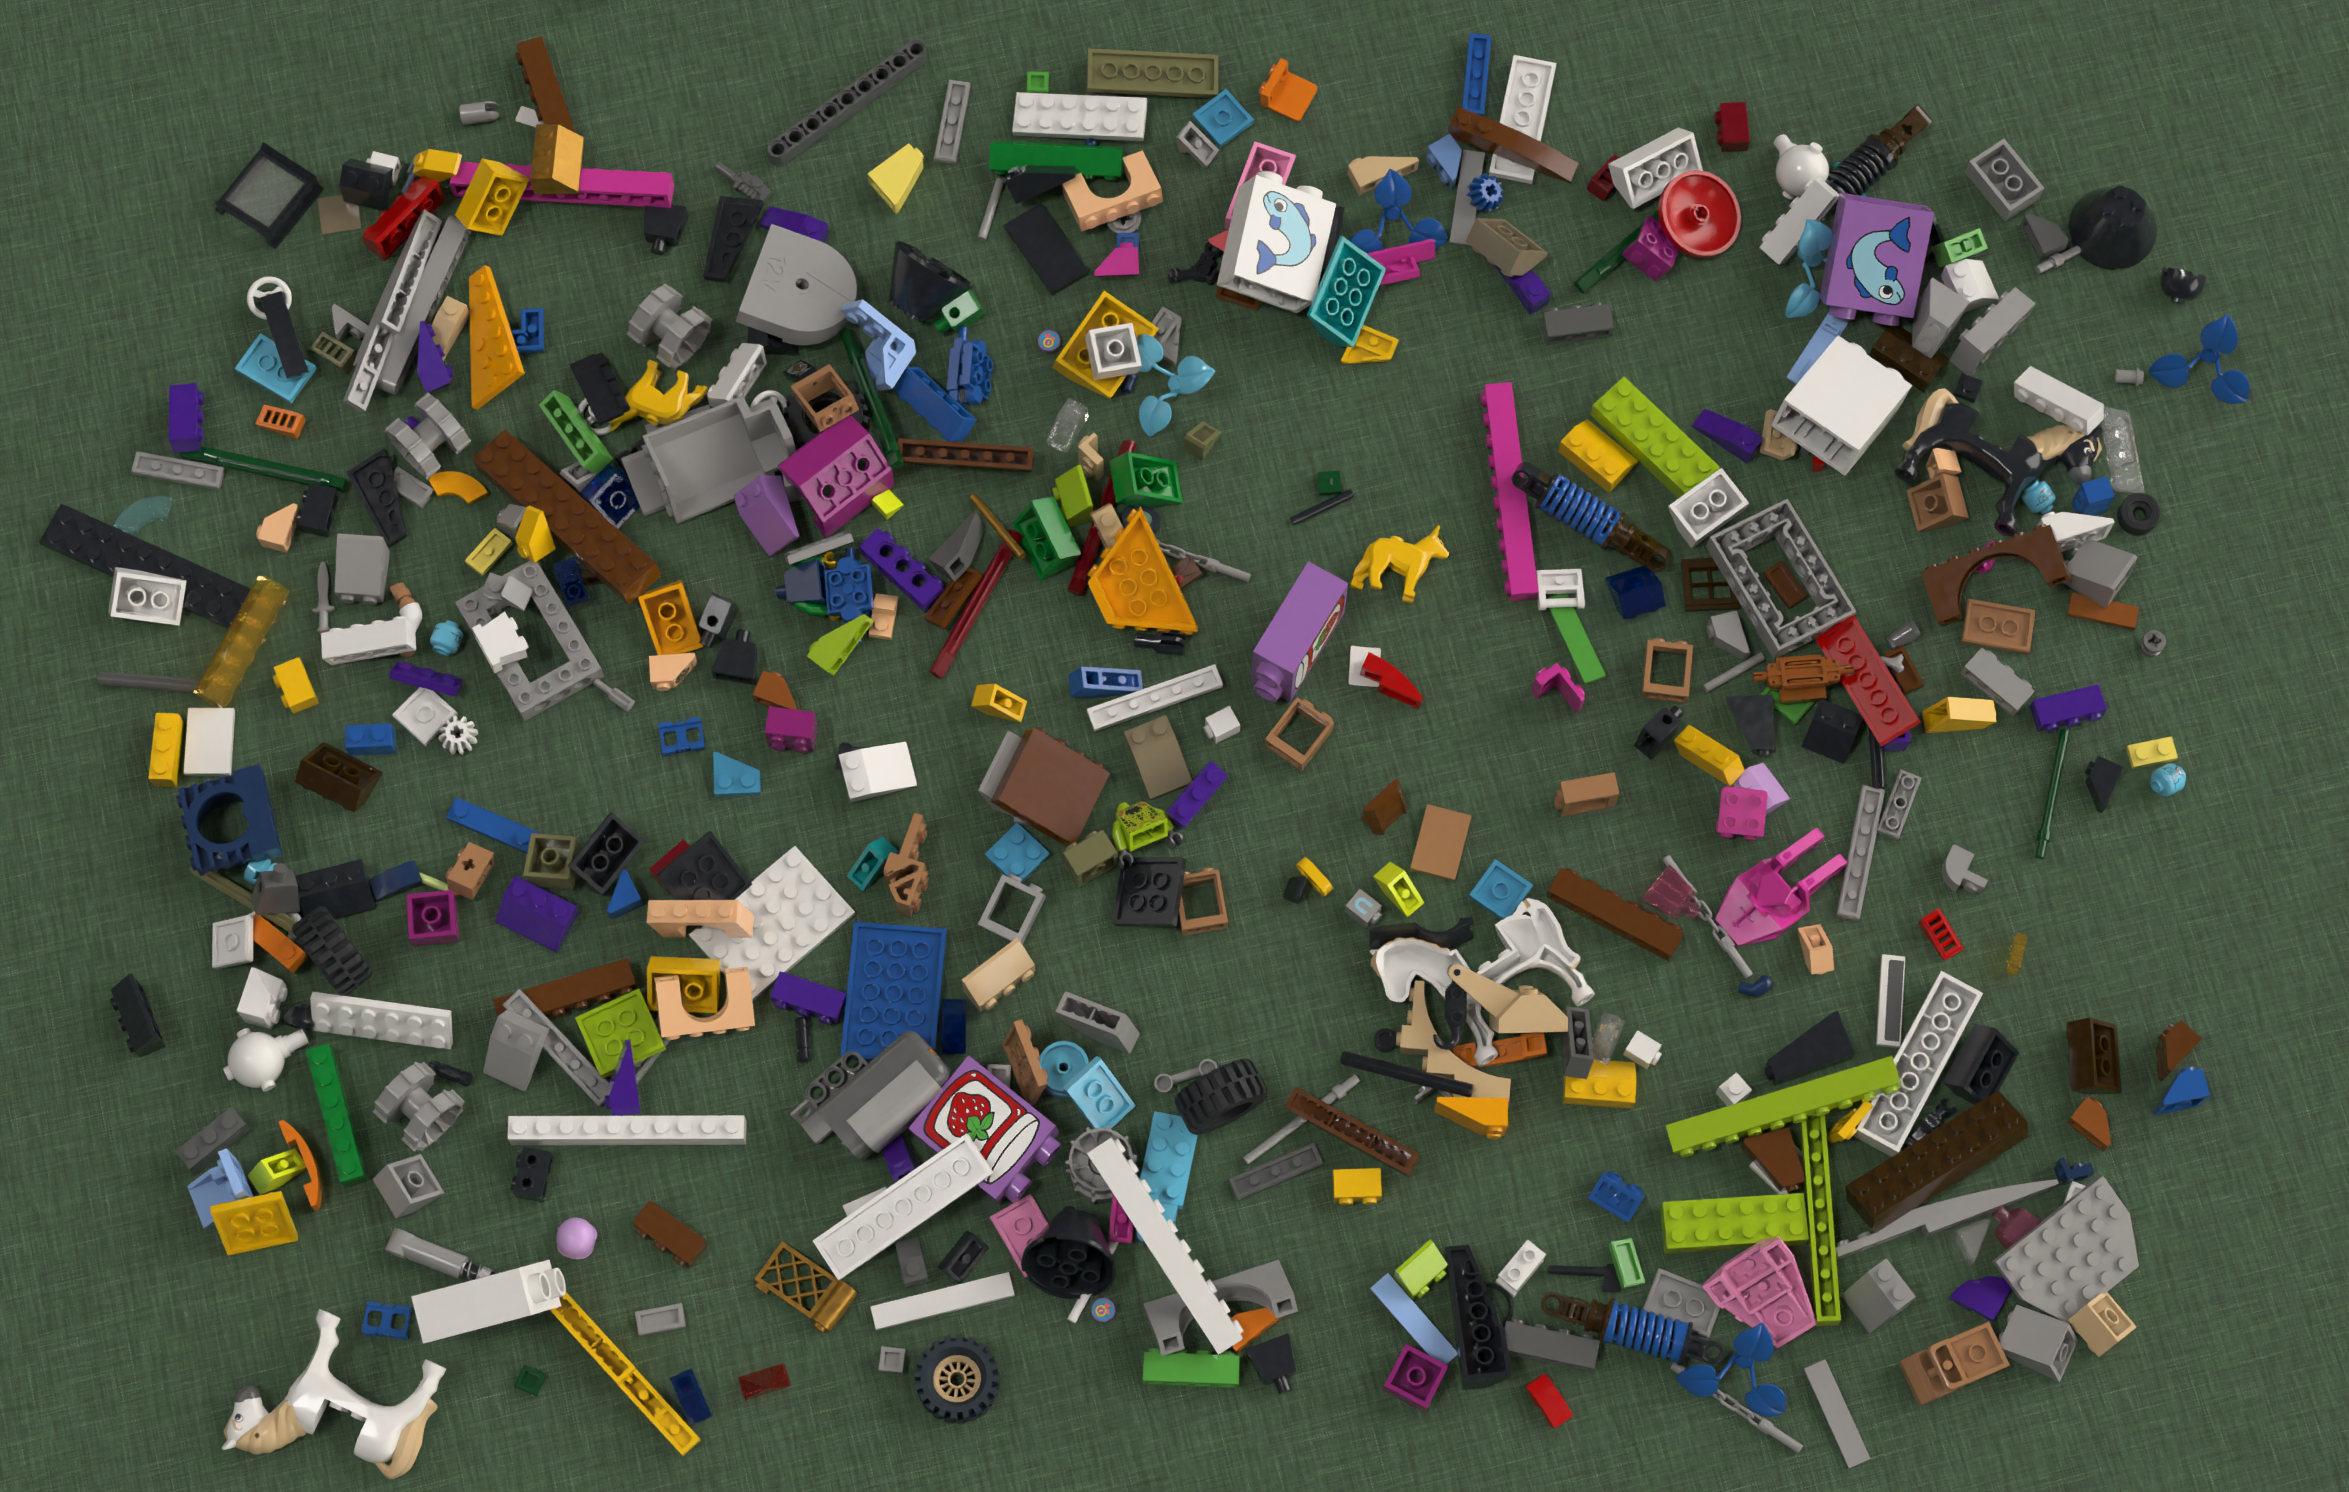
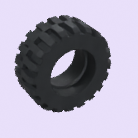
M841 378L853 394L859 408L851 416L869 432L870 419L865 398L861 393L858 394V389L853 384L848 386V382ZM833 387L808 403L813 410H816L820 407L830 406L843 397ZM789 396L783 416L792 434L797 451L814 438L816 434L807 429L806 420L808 415L798 404L795 396Z
M324 906L317 907L293 924L291 930L339 996H347L371 979L373 971Z
M1241 1059L1222 1065V1067L1216 1068L1191 1082L1181 1092L1177 1093L1175 1106L1189 1132L1195 1135L1205 1134L1237 1120L1258 1107L1268 1097V1088L1254 1062L1249 1059Z

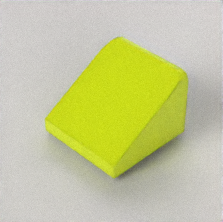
M889 489L872 499V505L887 520L904 506Z

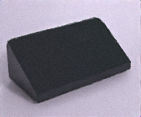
M966 1231L938 1265V1268L956 1283L960 1284L989 1247L972 1232Z

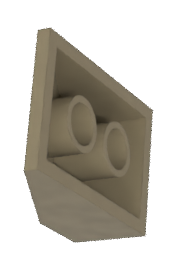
M1166 715L1124 731V742L1150 800L1183 788L1192 781Z

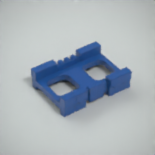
M700 717L686 719L687 722L682 721L672 724V721L658 723L663 756L677 754V752H689L690 749L691 751L705 749ZM698 728L700 740L688 742L686 731ZM669 732H676L678 743L672 746H665L663 735Z
M367 1301L363 1329L361 1331L362 1335L372 1337L383 1335L384 1337L407 1341V1330L412 1307L396 1305V1307L392 1305L383 1306L382 1303ZM371 1311L382 1313L381 1325L379 1327L368 1326V1316ZM394 1314L406 1316L405 1326L402 1330L391 1328L392 1316Z

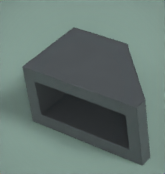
M2031 214L2024 216L2021 225L2039 261L2065 251L2068 237L2064 231H2061L2058 224Z
M919 1238L895 1242L906 1289L928 1284L929 1281Z

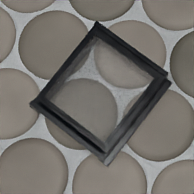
M263 142L260 150L219 201L215 202V210L222 215L227 212L263 235L268 245L276 249L324 189L319 185L314 174Z

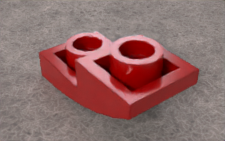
M1543 1373L1525 1385L1534 1405L1540 1407L1551 1428L1555 1429L1573 1416L1563 1397L1546 1374Z

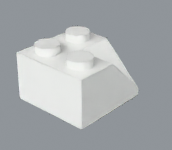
M1133 323L1092 329L1085 336L1094 380L1138 373L1142 364Z
M251 967L237 1008L238 1014L245 1023L272 1029L274 1023L277 1024L281 1012L279 1007L281 1001L284 1002L287 997L288 989L286 984L277 977Z

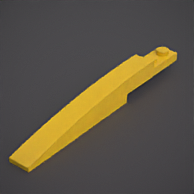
M566 1292L564 1296L559 1297L561 1306L550 1309L551 1313L682 1456L689 1452L701 1439Z

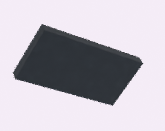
M1042 203L1004 224L1005 230L1052 296L1089 274L1088 268Z

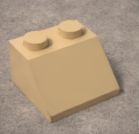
M2108 1292L2098 1295L2068 1319L2073 1330L2081 1335L2086 1341L2088 1348L2096 1353L2098 1357L2136 1328Z

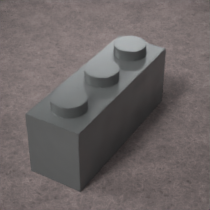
M1594 303L1587 307L1576 305L1564 310L1553 308L1543 313L1542 324L1546 345L1612 337L1614 325L1610 304Z
M1566 1006L1564 1014L1568 1017V1032H1560L1564 1076L1587 1079L1594 1061L1589 1009Z
M231 1106L175 1152L192 1173L196 1175L219 1156V1151L228 1149L251 1129Z

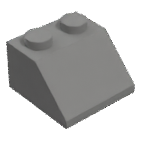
M421 1154L387 1164L373 1178L374 1183L395 1218L412 1214L444 1194Z

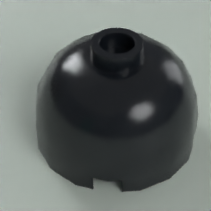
M2163 267L2160 279L2161 289L2165 295L2171 297V302L2184 304L2185 300H2194L2202 293L2207 277L2201 274L2197 277L2193 276L2190 271Z

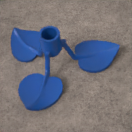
M1389 169L1374 191L1375 200L1379 205L1383 206L1384 211L1381 213L1377 235L1375 236L1374 232L1370 229H1364L1354 234L1349 241L1365 253L1383 250V244L1378 239L1381 237L1385 218L1396 220L1399 217L1403 219L1409 230L1412 231L1408 238L1410 244L1434 239L1436 249L1442 246L1448 237L1443 225L1436 219H1422L1417 222L1415 228L1410 224L1400 205L1407 204L1411 199V188L1399 173Z
M2229 314L2210 322L2202 329L2200 334L2203 344L2202 352H2198L2197 356L2188 365H2186V359L2183 355L2172 353L2160 357L2149 368V373L2161 384L2167 387H2179L2188 380L2189 373L2187 369H2190L2202 358L2206 363H2215L2216 372L2219 377L2211 382V390L2215 397L2223 402L2232 404L2242 403L2249 399L2250 385L2246 375L2238 370H2228L2222 375L2220 370V353H2231L2238 343L2237 329Z
M1763 1322L1753 1328L1740 1332L1735 1337L1734 1348L1736 1353L1731 1355L1730 1360L1720 1374L1716 1375V1371L1712 1366L1699 1364L1686 1368L1677 1375V1381L1687 1391L1699 1397H1707L1717 1392L1719 1387L1717 1381L1721 1380L1733 1362H1736L1740 1368L1745 1369L1749 1367L1753 1390L1745 1395L1747 1406L1753 1412L1763 1416H1777L1785 1412L1786 1397L1784 1392L1778 1386L1768 1383L1757 1387L1755 1381L1754 1360L1757 1362L1768 1360L1771 1358L1774 1348L1771 1334Z

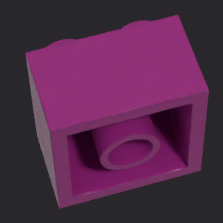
M769 706L765 728L768 746L777 751H784L786 748L794 749L795 752L802 754L808 753V751L814 752L817 733L815 712Z
M453 890L406 894L409 940L413 946L460 942L457 897Z
M1405 1344L1383 1387V1391L1426 1412L1448 1369V1365Z

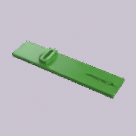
M1557 594V595H1554V596L1549 597V598H1546V599L1569 598V597H1568L1567 594ZM1574 607L1549 608L1584 684L1606 677Z

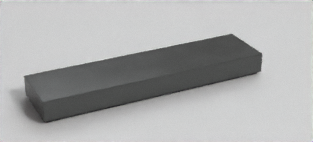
M1313 1142L1228 1179V1182L1238 1202L1323 1165V1161Z

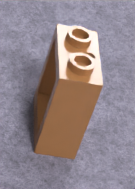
M830 364L791 385L796 401L820 432L859 410L853 394ZM835 387L843 398L815 413L808 402Z
M1653 638L1647 641L1641 690L1642 699L1686 704L1689 697L1693 645H1689L1685 641L1665 642L1661 638ZM1653 651L1685 655L1683 687L1650 683Z
M1297 697L1266 737L1264 746L1302 772L1333 731V719L1325 712L1320 713L1315 710L1313 704L1308 700H1301ZM1297 712L1324 729L1305 755L1278 738Z
M1615 772L1560 782L1554 797V804L1556 810H1560L1561 817L1614 808L1619 797Z
M1205 868L1200 870V873L1194 874L1185 872L1183 887L1214 882L1219 915L1186 920L1181 895L1178 915L1182 936L1228 928L1219 869Z

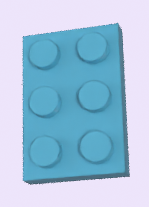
M260 333L237 364L235 370L292 404L317 368L314 364L305 360L309 373L287 380L274 341Z
M1098 1056L1062 1087L1093 1129L1107 1128L1108 1125L1112 1128L1136 1106Z

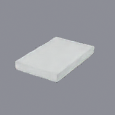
M188 708L184 760L185 776H231L235 723L234 708Z

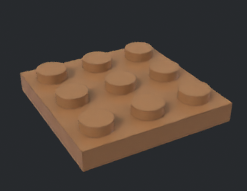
M1021 1019L1013 1022L1002 1045L1023 1099L1032 1106L1036 1104L1045 1089L1048 1075L1044 1068L1041 1069L1038 1061L1040 1060L1039 1052L1036 1047L1032 1046L1030 1040V1029L1027 1025H1024Z

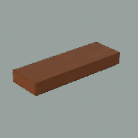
M2072 592L2067 616L2134 631L2139 607L2111 601L2105 609L2086 595Z

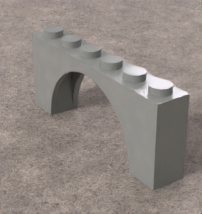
M1279 1259L1212 1281L1217 1289V1292L1214 1294L1219 1301L1223 1299L1225 1302H1254L1267 1308L1274 1315L1275 1319L1298 1312L1294 1293ZM1179 1293L1144 1303L1147 1319L1161 1355L1164 1356L1185 1349L1183 1336L1194 1316Z

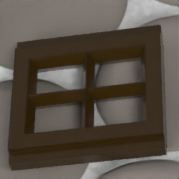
M1713 558L1681 559L1685 612L1740 609L1739 601L1731 588V597L1714 598L1713 586L1729 585L1727 581L1712 582L1711 570H1719ZM1707 570L1708 582L1691 583L1690 571ZM1708 586L1709 598L1692 599L1691 587Z

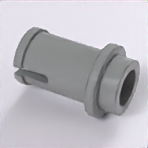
M2136 368V370L2116 369L2115 383H2133L2135 386L2143 384L2144 371H2139V368Z

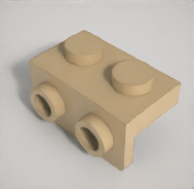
M1770 409L1765 414L1760 453L1783 461L1794 456L1797 450V443L1771 426L1777 411Z
M1093 433L1090 436H1085L1079 442L1078 458L1083 472L1088 477L1093 476L1098 481L1104 475L1103 458L1097 453L1098 437Z

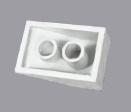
M2050 512L2042 516L2038 525L2046 524V526H2052L2061 552L2075 548L2078 543L2082 545L2087 538L2094 541L2105 539L2115 522L2113 518L2068 512L2057 514Z
M115 567L108 612L112 617L180 625L186 580Z
M906 742L839 754L851 803L917 786Z

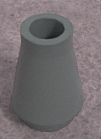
M1912 620L1904 621L1885 640L1889 647L1894 650L1897 647L1916 641L1921 633Z

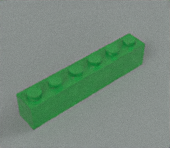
M991 140L989 170H994L996 174H1007V171L1016 166L1020 168L1025 165L1075 166L1077 169L1076 174L1081 173L1083 178L1094 179L1095 175L1104 176V179L1116 180L1117 176L1121 177L1123 147Z
M329 1043L307 1049L306 1053L340 1182L345 1188L367 1182L334 1051Z

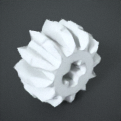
M454 716L451 723L449 720H445L447 727H440L439 729L442 733L439 736L440 742H443L442 747L445 750L449 749L451 754L458 750L460 755H463V749L467 748V750L471 751L472 747L470 744H477L475 736L478 735V731L474 729L473 721L467 722V718L464 716L460 721L457 716ZM461 732V734H460L461 737H460V738H456V737H457L456 733Z

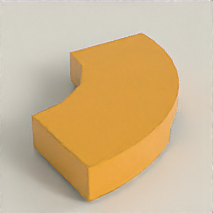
M445 471L435 473L428 479L438 498L446 495L457 496L468 505H471L489 495L479 481L464 473Z

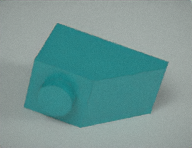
M881 837L866 846L847 874V877L864 891L883 873L889 853L898 854L899 851L884 837Z

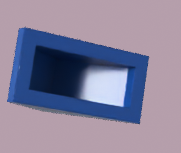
M626 870L621 872L607 910V914L611 919L622 916L643 905Z

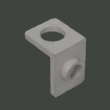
M1422 1086L1418 1090L1420 1093L1414 1097L1413 1103L1417 1104L1438 1089ZM1438 1090L1443 1097H1452L1449 1092Z
M808 1099L790 1113L816 1144L820 1143L833 1131ZM809 1107V1110L804 1115L799 1116L803 1109Z

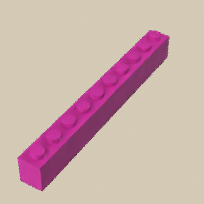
M460 162L457 175L451 177L450 180L454 196L464 197L479 163ZM504 164L530 179L532 165ZM598 168L581 169L579 194H534L531 180H529L520 200L670 208L674 183L672 174L665 172L622 171L619 169L601 170Z
M1512 382L1485 384L1484 392L1480 393L1481 406H1485L1486 413H1483L1484 427L1488 426V434H1485L1486 447L1491 449V455H1488L1489 468H1493L1494 476H1491V488L1496 489L1493 505L1494 510H1498L1499 518H1496L1497 531H1501L1502 537L1498 541L1499 551L1504 553V560H1501L1502 573H1506L1507 581H1504L1505 595L1509 594L1510 602L1537 600L1538 584L1526 493L1516 488L1512 483V475L1517 466L1522 463Z

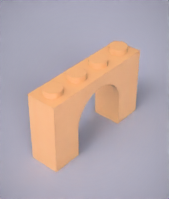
M1143 150L1122 158L1124 172L1130 182V186L1125 193L1118 197L1101 198L1094 195L1089 190L1081 173L1076 174V178L1061 184L1063 195L1081 232L1163 202L1161 186Z
M739 900L648 901L647 924L663 938H686V927L688 925L718 928L730 938H752L754 915Z
M748 967L724 969L727 992L725 1004L718 1013L706 1018L695 1017L689 1014L682 1006L678 975L654 978L661 1037H666L667 1040H674L680 1038V1035L689 1034L690 1037L702 1036L703 1032L713 1031V1034H721L727 1032L726 1029L736 1028V1031L749 1030L750 1026H755Z

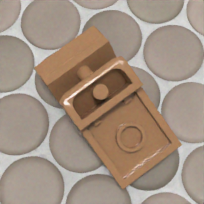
M917 813L913 815L899 855L890 852L883 870L885 882L889 886L890 895L898 914L912 918L914 912L919 911L922 899H920L921 892L926 891L929 884L925 863L918 861L920 854L918 851L919 844H923L927 836L926 824H924L923 815Z
M1989 1322L1950 1339L1938 1342L1928 1347L1927 1350L1915 1353L1898 1363L1919 1407L2010 1366Z

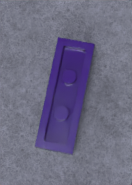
M397 662L390 670L389 679L451 696L457 694L462 687L463 679L456 678L452 674L437 673L430 668L412 666L408 662Z

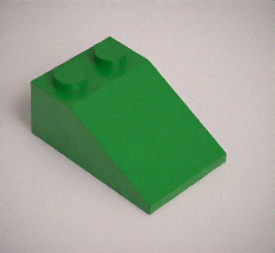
M1126 452L1109 461L1116 503L1129 506L1180 505L1183 503L1176 461L1132 452Z

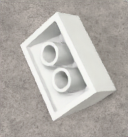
M742 343L738 349H734L730 356V363L727 367L724 366L719 373L718 382L716 385L713 384L708 390L707 396L711 407L714 408L741 396H744V398L747 396L767 364L763 346L760 344Z
M1721 468L1670 504L1668 508L1678 532L1689 546L1693 548L1743 512L1749 502Z

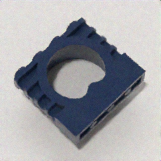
M260 764L232 771L233 775L228 777L223 775L219 776L217 780L211 781V779H208L206 783H193L191 787L184 788L182 786L178 788L179 795H176L179 808H183L184 815L181 816L183 828L187 829L189 835L185 837L186 844L193 854L190 862L193 871L197 870L200 876L210 871L218 872L219 869L224 867L228 869L240 868L248 865L251 860L260 862L283 855L265 774ZM230 802L244 803L241 812L243 817L248 820L249 825L246 832L240 838L230 843L216 844L201 836L199 831L202 822L213 809Z

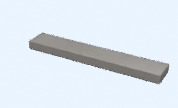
M1865 785L1861 787L1847 857L1848 863L1845 867L1836 912L1838 917L1856 921L1860 919L1885 793L1883 789H1875Z
M518 989L502 1005L506 1010H510L549 1028L543 1048L600 1107L605 1102V1096L609 1095V1082L605 1078H601L594 1066L533 1002Z

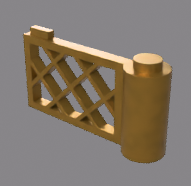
M783 1241L754 1279L757 1282L756 1288L766 1295L772 1292L814 1321L812 1326L823 1334L825 1331H832L858 1295L848 1284L838 1280ZM785 1249L791 1254L792 1263L779 1265L778 1257ZM805 1264L810 1266L811 1276L798 1278L796 1266ZM793 1267L795 1279L782 1281L780 1269ZM777 1270L778 1282L768 1284L763 1280L767 1272ZM826 1277L831 1281L827 1289L817 1291L815 1279ZM812 1280L814 1292L801 1294L799 1282ZM796 1283L797 1295L788 1297L784 1295L782 1285ZM815 1296L816 1304L809 1312L802 1307L801 1298Z

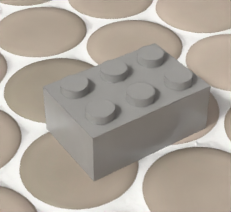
M2002 139L1970 160L1965 171L1967 176L2005 222L2038 201L2045 189L2005 139Z

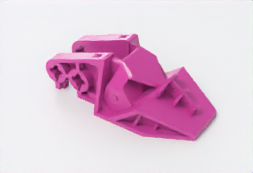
M1818 828L1805 835L1779 855L1764 858L1756 866L1736 877L1734 883L1730 885L1715 922L1724 928L1737 947L1777 938L1810 911L1809 896L1821 888L1830 877L1836 876L1847 865L1848 862L1841 854H1838L1805 879L1797 882L1796 886L1792 889L1783 880L1781 875L1785 870L1796 864L1807 851L1813 850L1824 840L1825 836Z

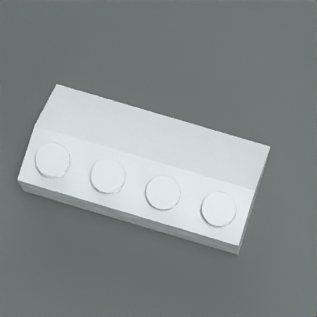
M1676 128L1608 164L1613 184L1633 209L1661 195L1665 186L1678 175L1692 170L1703 171L1694 133L1681 128Z

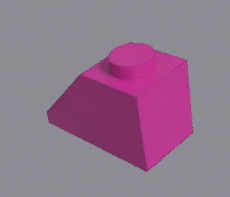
M1120 243V247L1115 248L1095 269L1094 275L1139 274L1138 247H1133V243Z

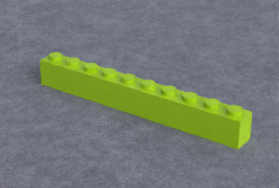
M1892 1056L1665 1126L1676 1157L1681 1156V1158L1693 1155L1696 1150H1712L1717 1147L1716 1144L1722 1142L1731 1144L1739 1141V1137L1745 1135L1754 1137L1760 1135L1762 1130L1768 1128L1777 1130L1784 1127V1123L1791 1121L1800 1123L1807 1120V1116L1814 1114L1816 1116L1826 1115L1830 1113V1109L1837 1107L1845 1109L1851 1107L1853 1102L1859 1100L1868 1102L1874 1100L1876 1095L1882 1093L1885 1095L1898 1092L1899 1088H1902V1084Z
M1814 1114L1807 1116V1120L1799 1123L1803 1173L1806 1180L1804 1189L1813 1306L1817 1322L1815 1326H1835L1841 1322L1826 1123L1825 1115L1816 1116Z

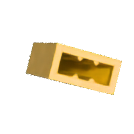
M1947 697L1922 711L1925 733L1984 729L1996 722L1994 700Z

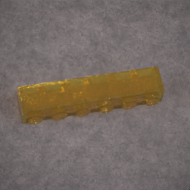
M258 576L193 694L213 707L225 708L230 704L236 687L242 683L246 669L255 659L256 651L264 643L265 635L269 628L276 622V616L280 608L286 604L287 596L290 592L288 589L270 577Z

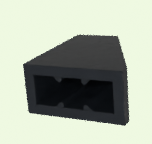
M1773 695L1726 697L1727 703L1753 754H1757L1758 757L1771 756V753H1776L1775 701Z

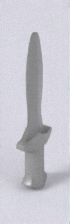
M321 562L318 571V606L316 609H312L314 613L319 614L317 632L320 634L329 632L328 613L335 609L328 602L329 577L325 562Z

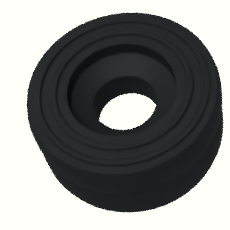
M2133 493L2122 501L2117 512L2118 523L2125 532L2131 535H2145L2151 532L2158 523L2160 507L2152 496L2145 493ZM2133 510H2142L2145 517L2143 519H2136L2133 516Z

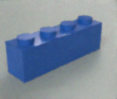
M906 367L893 387L901 400L908 402L913 407L914 412L927 419V423L942 433V437L949 442L964 441L977 420L919 367Z

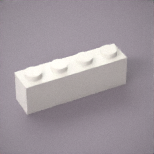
M1821 178L1814 181L1810 180L1803 188L1805 192L1800 198L1796 197L1791 202L1789 212L1786 215L1782 214L1775 223L1777 225L1773 231H1768L1762 238L1763 243L1759 248L1778 265L1785 264L1799 247L1806 219L1820 222L1838 200L1839 194Z
M2032 366L2014 382V397L2020 402H2025L2039 412H2044L2056 421L2063 422L2075 431H2080L2087 436L2104 419L2103 403Z
M394 617L391 621L376 620L369 625L354 624L347 629L332 628L329 632L321 633L322 659L330 665H337L415 651V624L406 617Z

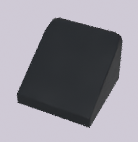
M1291 877L1284 891L1283 899L1298 904L1306 887V877Z

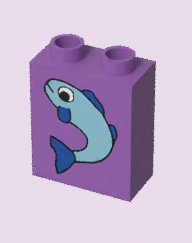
M1839 192L1832 228L1833 238L1828 249L1820 290V299L1826 305H1830L1829 315L1844 319H1855L1857 309L1874 312L1873 322L1890 326H1898L1900 316L1914 317L1934 212L1924 205Z

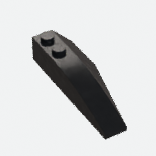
M1470 1246L1445 1247L1448 1264L1447 1272L1462 1390L1487 1388L1512 1376L1505 1329L1488 1294V1289L1480 1275V1270Z

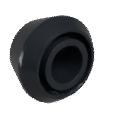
M303 1003L291 1006L283 1017L285 1024L290 1027L303 1030H311L314 1027L310 1006Z

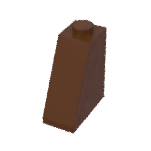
M1789 1127L1744 1139L1740 1144L1742 1150L1780 1192L1787 1190V1193H1792L1801 1189L1800 1186L1806 1180Z

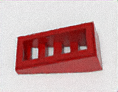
M1939 908L1919 921L1918 925L1944 962L1964 949ZM1936 919L1938 923L1930 927L1929 923ZM1942 927L1943 931L1935 935L1934 931ZM1947 935L1949 939L1940 944L1939 939ZM1953 943L1954 947L1945 952L1943 948Z

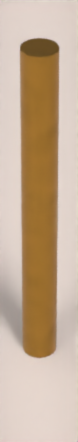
M977 494L971 495L969 499L1017 558L1019 560L1024 559L1026 553L979 496Z

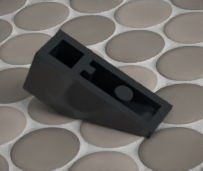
M1025 165L1021 168L1016 166L1007 172L1005 183L1016 204L1076 178L1077 169L1075 166Z

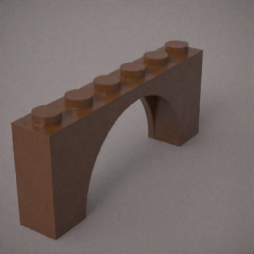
M2041 524L2026 534L2019 532L2012 535V539L2007 541L1998 540L1992 542L1988 548H1976L1969 551V555L1961 558L1960 556H1954L1942 565L1933 564L1926 567V570L1921 572L1937 621L1941 627L1963 619L1961 595L1964 585L1979 566L1990 560L2003 557L2024 560L2042 573L2049 587L2071 580L2052 526Z

